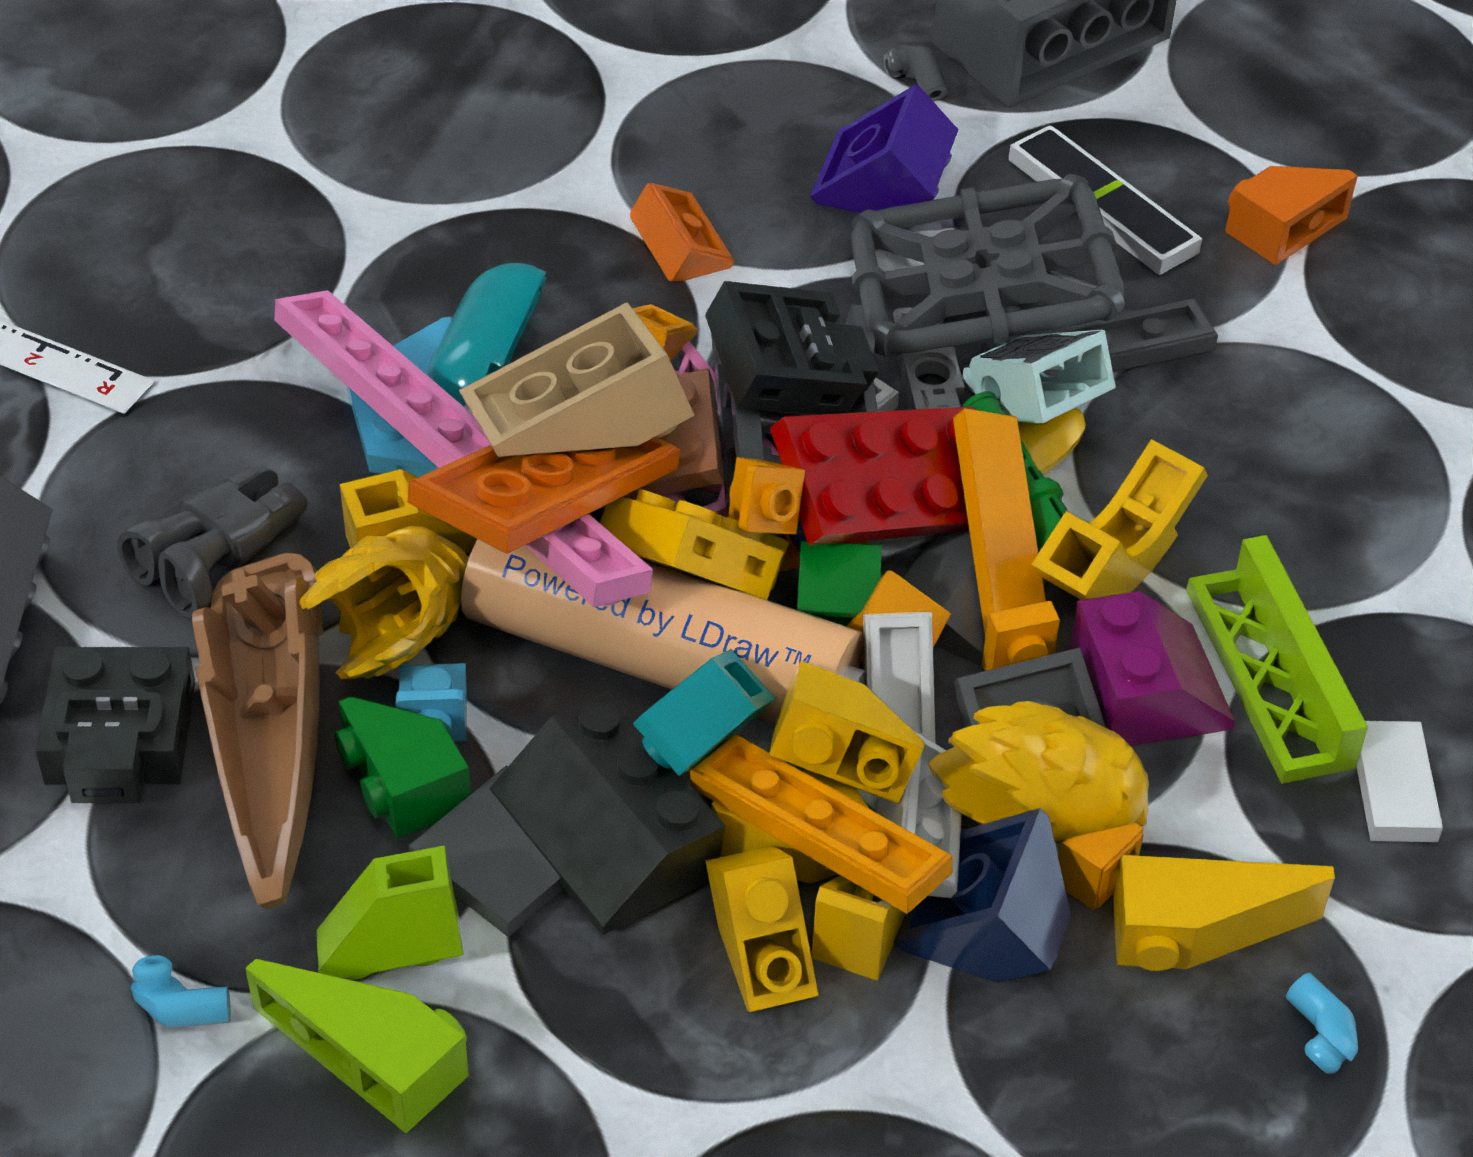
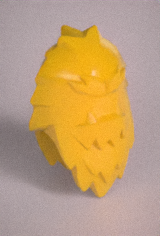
M408 526L397 529L386 536H366L349 548L341 558L329 561L314 574L317 581L300 598L299 602L302 609H310L327 599L331 600L340 610L339 631L343 634L351 635L348 658L335 672L340 679L350 678L351 680L360 677L369 679L395 669L404 661L408 662L414 658L434 637L439 638L448 629L450 624L456 621L461 604L463 577L469 560V556L466 555L459 545L435 534L433 530L426 527Z
M1023 701L1011 706H992L978 710L974 713L973 719L980 724L953 732V735L948 740V743L953 748L936 755L928 762L932 775L947 788L941 793L945 802L954 810L980 824H986L1041 808L1049 816L1054 841L1058 843V851L1061 843L1075 836L1130 823H1137L1141 827L1147 824L1148 774L1133 748L1116 732L1083 716L1069 715L1058 707Z

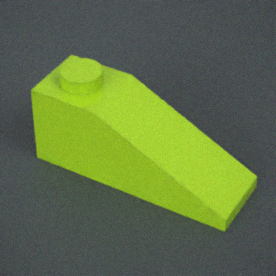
M255 959L245 968L253 1009L406 1134L469 1076L466 1050L467 1036L462 1026L447 1011L443 1009L433 1011L413 994L260 959Z

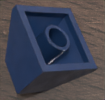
M1041 808L961 830L957 892L951 898L927 896L908 914H905L894 940L895 945L903 952L996 983L1050 971L1058 957L1060 943L1071 913L1049 816Z

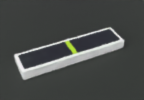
M1049 125L1010 145L1009 161L1037 182L1063 179L1068 174L1084 177L1096 196L1105 226L1113 231L1116 243L1158 275L1167 272L1200 253L1202 238L1053 126Z

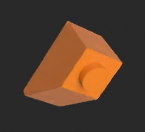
M1269 166L1252 178L1242 180L1232 190L1228 199L1230 209L1225 232L1276 266L1348 218L1358 175L1350 170Z

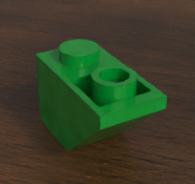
M355 697L339 701L342 729L334 732V739L340 757L348 770L358 767L364 778L360 780L361 790L374 818L384 815L397 839L434 825L471 795L469 767L441 719Z

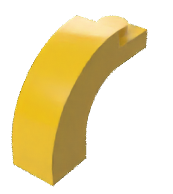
M1151 439L1105 509L1089 523L1066 511L1032 562V567L1040 577L1081 600L1134 591L1160 562L1177 538L1178 534L1175 526L1208 475L1205 468Z

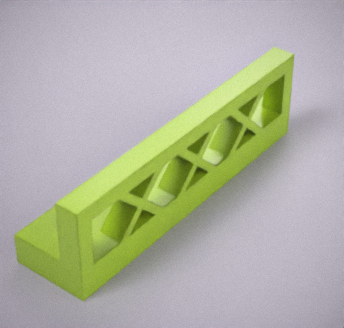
M1267 535L1243 539L1235 570L1188 579L1186 591L1281 784L1356 769L1368 726ZM1238 591L1245 607L1239 615L1215 605L1211 596ZM1240 635L1266 646L1269 655L1264 662L1238 651L1235 643ZM1264 682L1290 693L1294 703L1289 711L1262 699L1259 690ZM1290 731L1315 742L1320 753L1292 759L1283 740Z

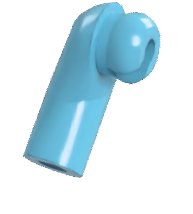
M1309 972L1304 974L1289 988L1286 999L1319 1032L1315 1038L1309 1040L1305 1045V1054L1326 1074H1333L1340 1069L1346 1059L1352 1061L1358 1053L1356 1022L1348 1007Z

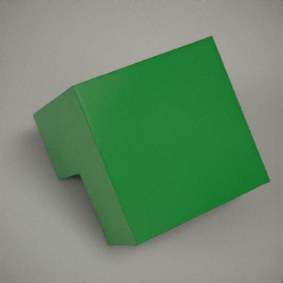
M801 541L797 610L847 626L863 610L880 579L882 546L844 543L809 546L807 541Z

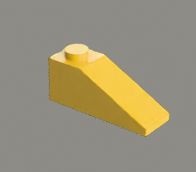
M1122 855L1113 894L1116 965L1140 966L1150 971H1163L1170 968L1189 969L1320 920L1323 917L1335 879L1334 866Z

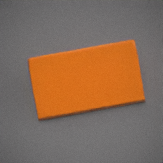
M647 183L631 209L630 218L666 278L671 282H679L731 268L734 263L732 255L693 194L655 183Z

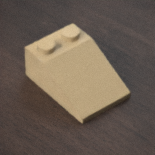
M628 302L459 390L498 457L638 446L650 439L668 435L678 424L695 416L667 353Z

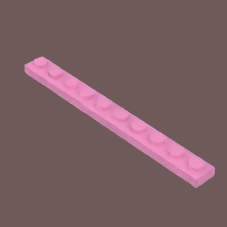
M326 290L275 299L274 321L438 468L491 445L472 413L331 292ZM589 514L525 545L593 607L614 605L623 599L647 594L651 591L653 569Z

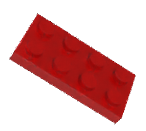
M975 407L786 416L771 426L770 430L781 463L805 470L799 518L808 545L969 531L953 418L964 408L975 410Z

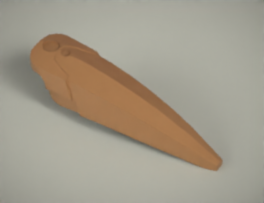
M283 553L231 570L218 581L212 593L211 609L204 607L192 613V625L200 666L195 667L218 776L249 885L257 904L264 909L277 908L287 901L304 837L317 753L320 690L318 636L324 634L321 603L310 609H302L300 605V598L317 581L314 575L317 570L301 554Z

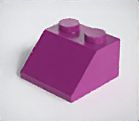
M1141 591L1078 600L1069 650L1081 649L1107 729L1116 732L1130 746L1233 730L1235 724L1234 717L1192 623Z

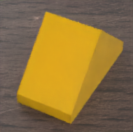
M840 875L819 887L815 902L811 958L878 981L906 913Z

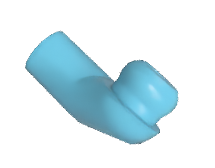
M159 955L143 957L133 966L132 973L135 982L130 987L134 1000L163 1026L186 1027L230 1023L231 1006L228 986L187 990L176 978L171 976L172 963L170 960Z

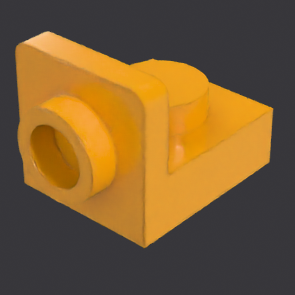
M736 457L734 478L730 487L728 518L739 521V528L748 532L796 534L805 470L758 458Z
M1051 601L988 614L982 658L984 671L1055 653L1060 619Z

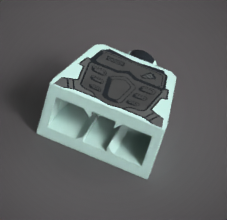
M1105 330L1033 334L1017 337L1008 343L973 357L966 363L963 370V382L970 393L975 395L984 391L994 393L1004 414L1015 416L1017 421L1045 423L1116 388ZM1045 370H1060L1057 376H1048L1043 373Z

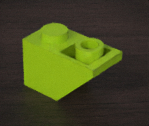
M445 845L372 860L317 929L319 973L356 980L365 978L375 972L412 965L429 966L439 963L444 959L464 955L459 914Z

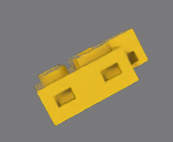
M642 489L638 490L635 500L621 497L607 504L600 521L604 528L639 558L765 600L768 599L770 590L774 589L789 541L769 533L741 530L738 526L739 521L718 515L707 508L679 500L677 504L672 499Z

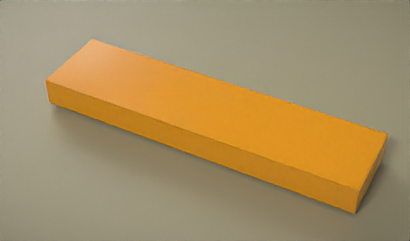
M964 408L953 418L984 633L986 636L989 613L1046 602L1043 579L1031 565L1038 555L1017 417Z
M737 734L690 770L691 787L695 791L906 914L953 873V855L791 764L770 756L769 752Z

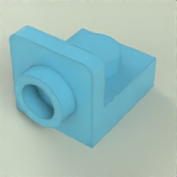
M466 663L400 665L399 692L396 693V708L441 719L454 742L467 741Z

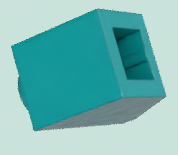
M730 649L709 659L644 712L633 725L644 736L642 743L648 754L658 764L668 769L672 768L680 776L698 765L735 734L739 735L776 698L734 651Z

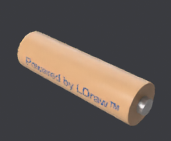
M477 539L464 573L461 606L462 612L467 619L672 690L709 659L732 649L776 698L756 718L773 725L776 723L778 712L800 661L865 684L866 671L859 669L864 643L861 631L645 559L642 560L653 569L650 593L623 599L619 603L609 606L600 605L593 607L525 545L506 554Z

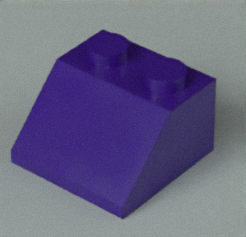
M916 84L837 131L810 197L816 204L858 213L866 209L878 211L890 207L934 200L939 192L938 183L943 170L951 160L952 154L950 151L959 129L921 87Z

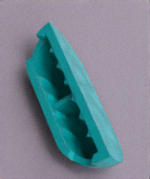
M525 263L501 264L478 276L465 292L427 370V376L463 407L467 404L459 391L460 389L510 363L542 294L546 282V271Z

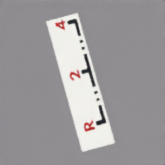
M0 320L1 366L122 414H125L155 382V380Z

